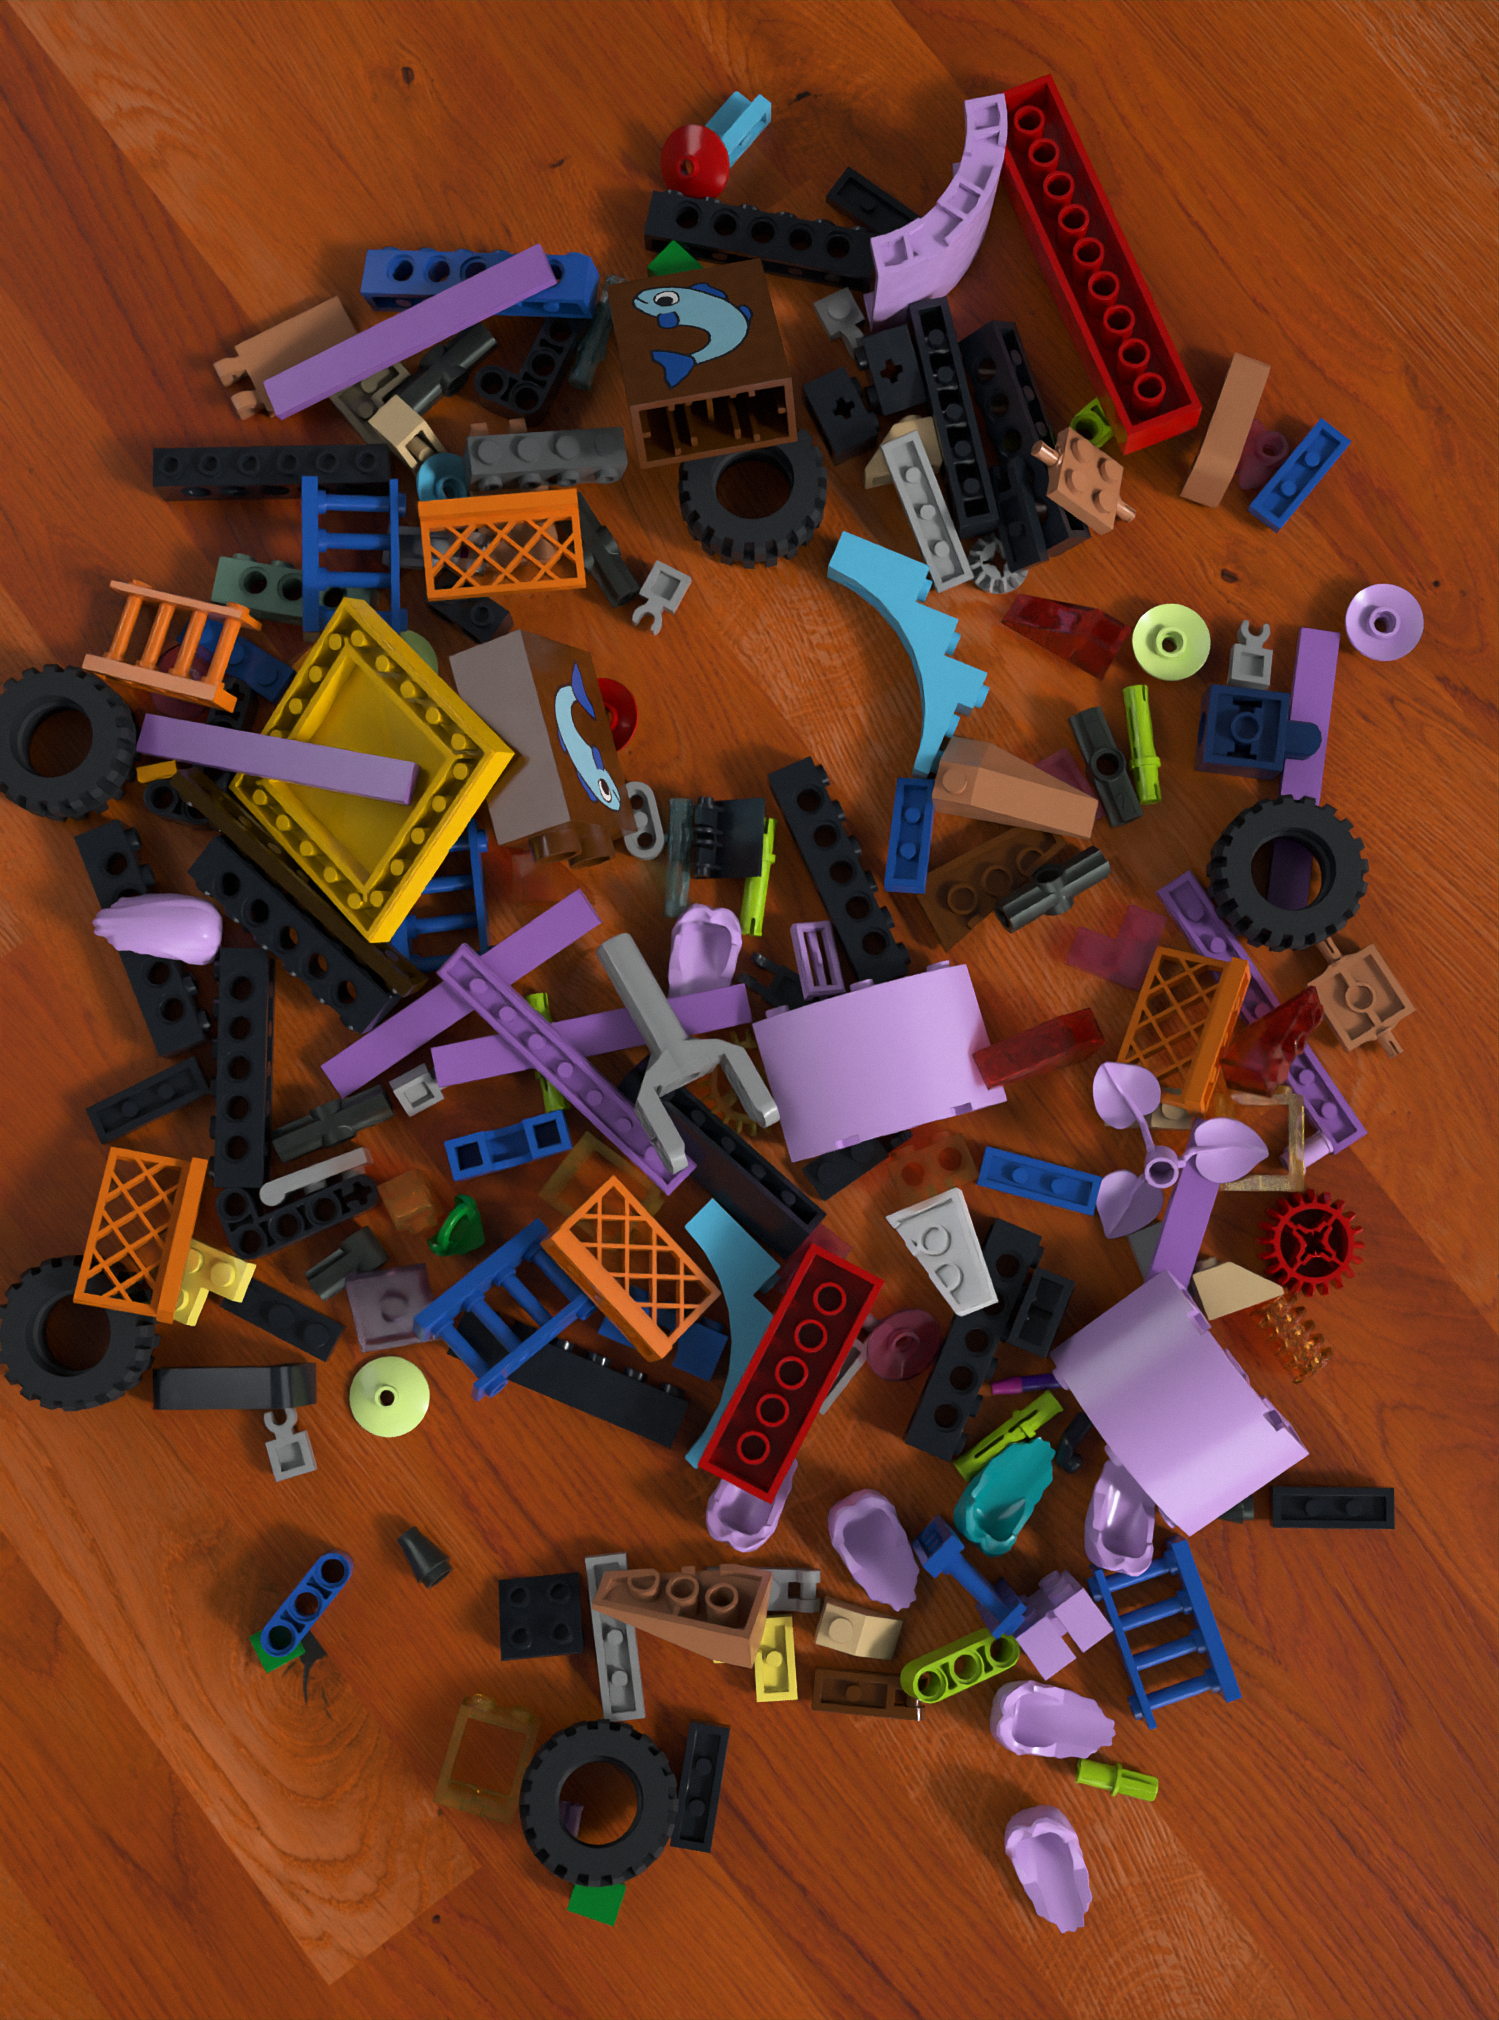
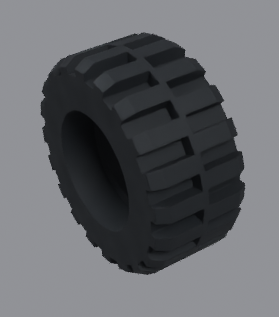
M805 429L797 432V442L680 463L678 490L683 521L687 522L688 532L693 540H700L702 542V550L710 556L718 553L721 555V562L732 566L734 560L743 562L744 569H755V562L764 561L766 568L777 565V558L784 556L785 559L789 560L797 555L800 545L806 547L813 539L814 530L820 527L823 519L828 479L827 470L823 467V455L818 446L812 447V436ZM745 461L765 462L777 468L786 477L790 489L789 497L785 505L770 516L760 519L741 518L727 511L718 502L716 496L718 479L727 469L735 464Z
M45 664L43 667L44 672L42 673L34 667L22 671L23 679L17 681L11 677L3 684L7 690L0 696V792L4 793L7 799L32 814L42 818L46 816L53 821L65 822L68 817L76 821L88 819V812L92 810L97 814H101L109 809L106 803L109 799L113 797L119 801L126 794L121 789L126 780L133 783L136 778L137 772L132 769L133 762H141L142 754L135 751L136 741H138L141 732L140 727L133 722L136 716L131 707L123 701V698L99 677L92 673L87 674L79 667L68 665L64 670L58 664ZM68 710L80 711L89 718L93 731L92 745L86 759L75 770L63 776L47 778L40 775L34 770L30 757L31 741L37 728L48 717L56 713Z
M1292 794L1279 795L1275 800H1270L1269 798L1260 800L1249 809L1246 808L1237 815L1221 832V836L1214 843L1210 852L1212 859L1207 864L1206 877H1209L1211 880V885L1207 887L1209 899H1215L1218 905L1214 910L1218 918L1221 920L1225 917L1231 924L1228 930L1236 937L1240 934L1247 937V944L1256 948L1264 945L1269 947V951L1282 952L1286 949H1292V951L1303 950L1337 933L1346 925L1348 919L1355 916L1361 905L1358 901L1366 894L1368 883L1363 881V875L1369 872L1368 859H1361L1360 851L1365 846L1361 837L1356 839L1352 837L1349 830L1354 826L1347 817L1342 821L1334 816L1337 809L1328 803L1323 807L1315 805L1316 798L1304 795L1301 799L1295 800ZM1276 838L1289 839L1300 843L1313 854L1321 872V888L1317 897L1308 906L1298 910H1284L1267 902L1257 891L1251 876V861L1255 852L1264 843Z
M66 1255L59 1258H50L42 1261L39 1267L29 1268L20 1275L22 1281L17 1284H11L5 1292V1296L9 1298L8 1303L0 1305V1319H2L0 1328L2 1351H0V1365L7 1364L10 1370L4 1377L10 1385L19 1384L22 1387L20 1395L29 1401L40 1400L41 1407L51 1410L63 1408V1411L90 1409L125 1396V1392L128 1389L135 1388L143 1380L141 1376L143 1371L151 1369L156 1359L151 1356L152 1350L160 1345L161 1335L155 1334V1324L161 1322H157L156 1317L103 1308L110 1322L111 1337L108 1349L102 1360L97 1365L86 1370H71L54 1357L46 1338L47 1321L58 1301L65 1296L75 1293L84 1255ZM94 1257L90 1269L98 1265ZM118 1261L109 1266L120 1284L137 1274L136 1272L126 1271L125 1264ZM102 1270L87 1280L84 1293L102 1296L115 1287ZM143 1279L125 1289L133 1302L151 1303V1290H144L140 1285ZM117 1294L114 1297H112L116 1299H122L120 1294Z
M597 1719L596 1721L588 1722L584 1720L573 1723L572 1726L556 1732L544 1745H541L534 1754L529 1766H527L519 1796V1814L523 1834L539 1862L562 1880L584 1887H606L623 1883L638 1876L657 1860L672 1836L679 1801L676 1795L677 1783L675 1775L670 1770L669 1760L664 1752L654 1745V1740L647 1734H642L633 1729L634 1726L624 1722H612L610 1719ZM592 1762L610 1763L623 1770L631 1779L637 1795V1811L629 1829L615 1841L600 1845L588 1844L574 1837L565 1827L559 1812V1796L564 1782L574 1770Z

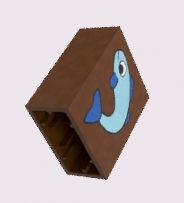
M760 258L606 285L640 470L798 441L792 377Z
M519 629L449 656L459 697L515 753L486 796L498 846L531 850L535 865H546L568 860L570 869L587 868L614 859L616 854L612 840L636 833L638 829L590 652Z

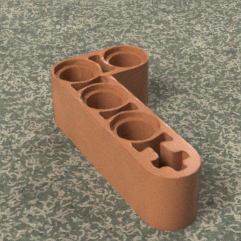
M1234 352L1222 380L1199 449L1187 473L1179 496L1213 509L1218 507L1240 460L1271 369L1270 364Z

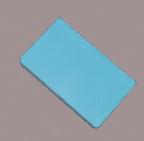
M736 91L705 125L713 130L723 141L728 152L730 168L771 122V102L761 94L753 102H750Z

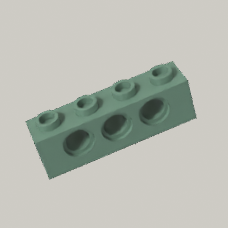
M236 553L233 554V558L220 556L211 596L213 604L226 607L227 602H234L250 609L249 615L253 618L303 626L302 598L296 601L288 600L292 589L302 587V570L294 569V565L279 560H272L271 565L257 563L254 557ZM256 581H267L264 591L259 594L250 593L251 586ZM327 587V591H319V606H326L327 599L331 595L340 593L344 597L365 600L377 611L380 593L376 588ZM338 606L334 608L327 607V610H336Z

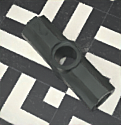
M481 322L462 330L445 346L442 344L437 345L428 351L420 361L419 370L395 390L390 397L392 398L395 394L398 395L422 417L444 396L446 398L451 397L465 386L470 378V372L499 347L497 341Z
M577 492L585 572L593 576L612 609L619 606L622 607L639 594L640 587L620 557L622 553L612 534L605 525L601 526L582 493ZM572 520L558 521L563 531L569 537L573 533ZM573 542L572 545H571V547H572V550H573V552H574V554H575L574 542Z
M1101 706L1086 709L1069 717L1067 721L1086 766V778L1094 786L1110 829L1125 825L1142 817L1144 814L1125 769V757L1116 747ZM1100 759L1110 761L1114 766V774L1110 776L1101 774L1097 770L1096 761Z
M1092 845L1061 864L1048 863L1039 866L1032 871L1029 883L995 902L993 906L995 915L1003 928L1012 934L1044 914L1055 916L1067 912L1074 904L1073 897L1108 877V874L1111 873L1109 862L1105 859L1101 850Z
M379 1084L345 1100L341 1098L320 1105L309 1111L310 1115L276 1128V1130L270 1133L277 1154L283 1163H288L320 1148L328 1149L355 1138L357 1132L373 1127L375 1124L389 1120L396 1115L389 1095L383 1085Z

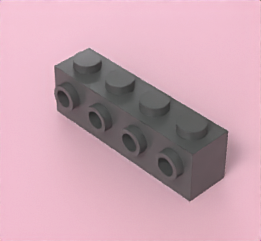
M623 427L470 436L466 438L463 451L468 491L495 492L500 489H534L540 486L552 485L569 487L581 483L595 482L598 484H609L621 481L628 465Z

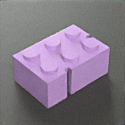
M1066 1569L1061 1573L1055 1570L1046 1575L1038 1583L1040 1589L1028 1598L1025 1594L1019 1596L1027 1609L1022 1613L1025 1617L1023 1623L1013 1633V1636L1045 1680H1048L1076 1659L1061 1637L1066 1632L1071 1635L1084 1653L1114 1630L1084 1588Z

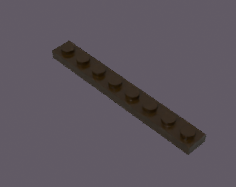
M198 767L178 770L169 783L179 791L178 795L181 800L203 813L208 818V824L217 832L226 834L237 845L236 848L241 855L261 866L266 871L267 878L273 884L284 887L295 898V903L300 909L306 913L313 914L324 924L325 931L334 939L343 941L353 951V955L359 963L372 968L383 978L384 985L390 991L406 997L423 987L429 979L391 943H369L276 839Z

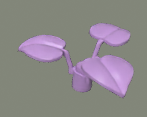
M1106 1061L1099 1066L1093 1082V1098L1098 1114L1108 1125L1116 1129L1126 1128L1137 1120L1148 1152L1145 1157V1172L1141 1173L1139 1178L1134 1172L1127 1169L1115 1170L1102 1178L1096 1206L1103 1224L1105 1236L1108 1239L1131 1234L1155 1219L1161 1211L1164 1202L1162 1188H1168L1176 1182L1179 1174L1178 1168L1185 1167L1187 1160L1192 1155L1197 1154L1195 1164L1199 1173L1216 1183H1228L1240 1179L1259 1162L1269 1156L1267 1146L1253 1129L1229 1117H1213L1200 1123L1194 1132L1197 1146L1188 1148L1180 1157H1177L1176 1153L1169 1147L1155 1146L1143 1115L1154 1112L1159 1106L1161 1088L1157 1078L1146 1068L1135 1064Z

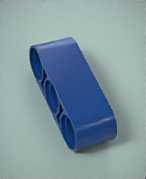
M333 1549L327 1551L316 1561L264 1627L260 1642L267 1654L273 1657H283L295 1649L350 1579L354 1564L348 1553ZM337 1559L341 1561L345 1569L344 1576L341 1579L331 1580L325 1576L323 1565L326 1560ZM310 1592L317 1597L318 1608L315 1612L305 1613L300 1610L297 1604V1598L300 1593ZM278 1625L287 1627L291 1631V1643L287 1646L275 1644L271 1638L273 1627Z

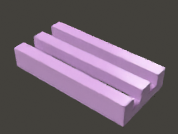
M831 921L793 923L790 933L804 1001L813 1000L814 997H819L821 1000L828 999L832 995L835 997L845 994L846 991ZM816 931H821L832 985H827ZM803 932H806L817 986H814Z

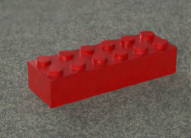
M810 1242L698 1460L697 1466L771 1505L885 1280Z

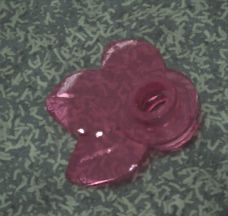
M1255 418L1251 424L1240 460L1234 474L1239 473L1238 483L1241 489L1258 488L1265 484L1272 470L1280 468L1287 460L1290 452L1289 444L1282 434L1276 431L1267 432L1264 425ZM1263 449H1272L1275 452V456L1272 457L1264 454Z

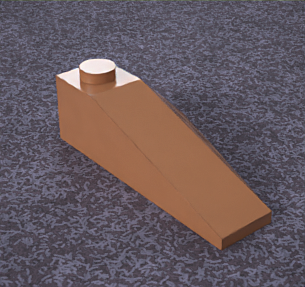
M956 736L950 739L940 759L931 796L936 812L1087 840L1091 838L1098 807L1097 799L990 742Z
M719 1564L720 1570L695 1571V1566L682 1567V1572L658 1573L654 1568L605 1571L593 1599L592 1609L709 1659L752 1669L764 1634L773 1572L737 1564Z

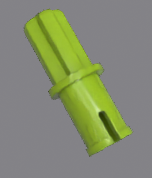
M1078 1759L1075 1783L1107 1790L1110 1796L1114 1797L1119 1793L1149 1802L1154 1801L1158 1792V1779L1156 1777L1124 1769L1121 1763H1116L1115 1766L1088 1759Z

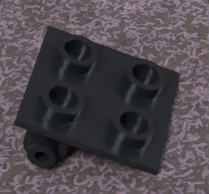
M698 797V804H695L693 807L695 810V824L698 827L692 828V833L698 836L691 843L697 847H693V863L690 864V868L694 869L695 879L761 877L765 798L714 801L712 797Z
M579 1572L499 1580L501 1661L583 1653L585 1640L581 1623Z

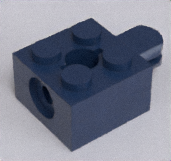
M1211 684L1202 694L1194 771L1273 780L1282 772L1284 758L1304 761L1314 755L1322 742L1321 732L1314 723L1288 719L1290 693Z

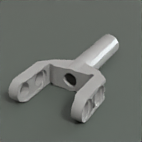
M622 933L613 936L598 947L595 953L651 1052L633 1111L661 1162L671 1175L688 1167V1162L684 1153L685 1144L659 1097L714 1071L717 1064L721 1066L751 1120L757 1122L762 1128H766L779 1121L778 1108L744 1047L719 1039H699L687 1035L630 934Z

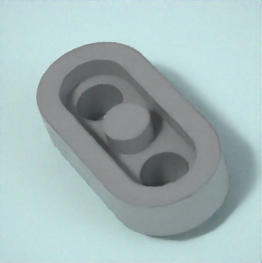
M638 781L629 782L626 784L629 799L638 797L644 803L640 809L633 810L638 832L624 836L625 844L629 853L636 859L651 860L662 852L665 843L655 796L648 785ZM649 835L653 839L652 844L646 848L639 846V837Z

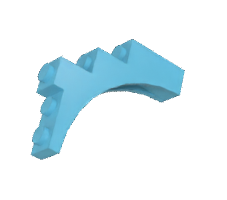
M843 531L828 565L827 577L851 589L873 606L897 633L911 659L920 689L922 708L920 747L911 776L917 779H927L929 771L937 774L939 762L944 751L939 750L944 736L952 739L958 725L960 716L955 715L954 712L969 717L973 707L982 708L990 687L983 685L987 672L945 656V653L953 656L961 637L960 633L955 632L959 619L917 603V601L925 602L933 581L927 579L930 566Z
M713 1198L684 1227L704 1250L720 1280L729 1310L732 1344L729 1373L721 1400L706 1429L685 1454V1459L695 1469L699 1467L697 1466L698 1460L773 1316L754 1294L758 1290L766 1294L781 1278L776 1273L781 1266Z

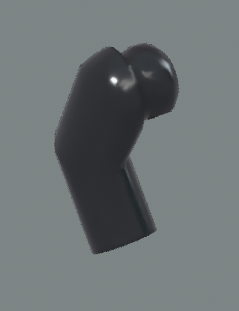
M1078 1412L1062 1433L1054 1456L1057 1467H1062L1068 1474L1075 1473L1082 1465L1083 1458L1075 1450L1094 1426L1087 1414L1083 1412Z

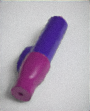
M1053 1373L1021 1377L1013 1376L1000 1381L990 1382L992 1395H1016L1024 1392L1062 1388Z

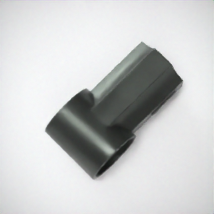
M369 1226L348 1237L339 1245L340 1249L305 1272L310 1286L323 1301L332 1298L359 1277L361 1279L367 1277L391 1259Z

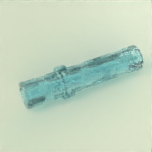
M611 274L606 277L605 285L594 310V317L590 321L585 337L578 341L576 347L578 355L567 378V382L577 389L584 391L591 389L600 361L605 360L608 353L605 347L613 329L606 285L628 282L617 275Z
M669 799V833H666L664 842L668 843L665 912L663 917L678 918L683 910L688 907L692 840L696 839V835L692 834L693 805L695 802L692 799Z

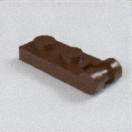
M815 1666L811 1710L921 1721L925 1718V1706L922 1705V1701L911 1697L907 1693L905 1703H894L895 1689L903 1690L900 1683L901 1674ZM923 1675L919 1677L917 1684L919 1691L927 1688L928 1677Z

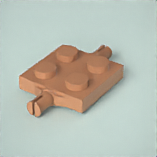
M1068 427L1058 433L1055 450L1042 440L1037 441L1033 445L1031 455L1045 463L1048 468L1049 484L1046 496L1100 535L1113 530L1115 515L1125 523H1129L1134 519L1136 509L1124 502L1119 496L1124 467L1072 428Z
M1331 936L1317 944L1316 947H1318L1329 965L1321 975L1306 983L1303 987L1345 1053L1364 1042L1376 1039L1387 1054L1388 1059L1403 1052L1404 1050L1397 1042L1391 1030L1394 1029L1399 1020L1416 1009L1374 944L1366 946L1355 954L1345 956L1341 955Z

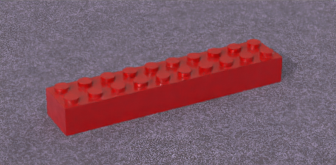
M1051 73L1001 92L1004 93L1007 109V141L999 176L1123 456L1195 429L1199 421L1202 405Z

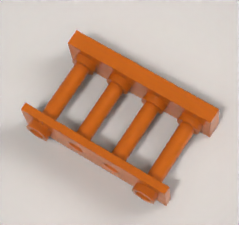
M129 579L128 584L111 580L109 588L127 599L109 652H104L103 657L86 653L81 668L103 681L233 713L237 698L223 690L225 684L222 683L240 627L259 632L261 630L262 624L249 615L250 609L234 602H227L225 607L152 590L150 585L135 579ZM142 604L158 607L141 660H136L135 665L127 664L124 656ZM174 612L191 615L174 668H169L167 673L159 672V667L156 665ZM207 619L224 623L207 676H202L200 681L191 680L192 676L189 672Z

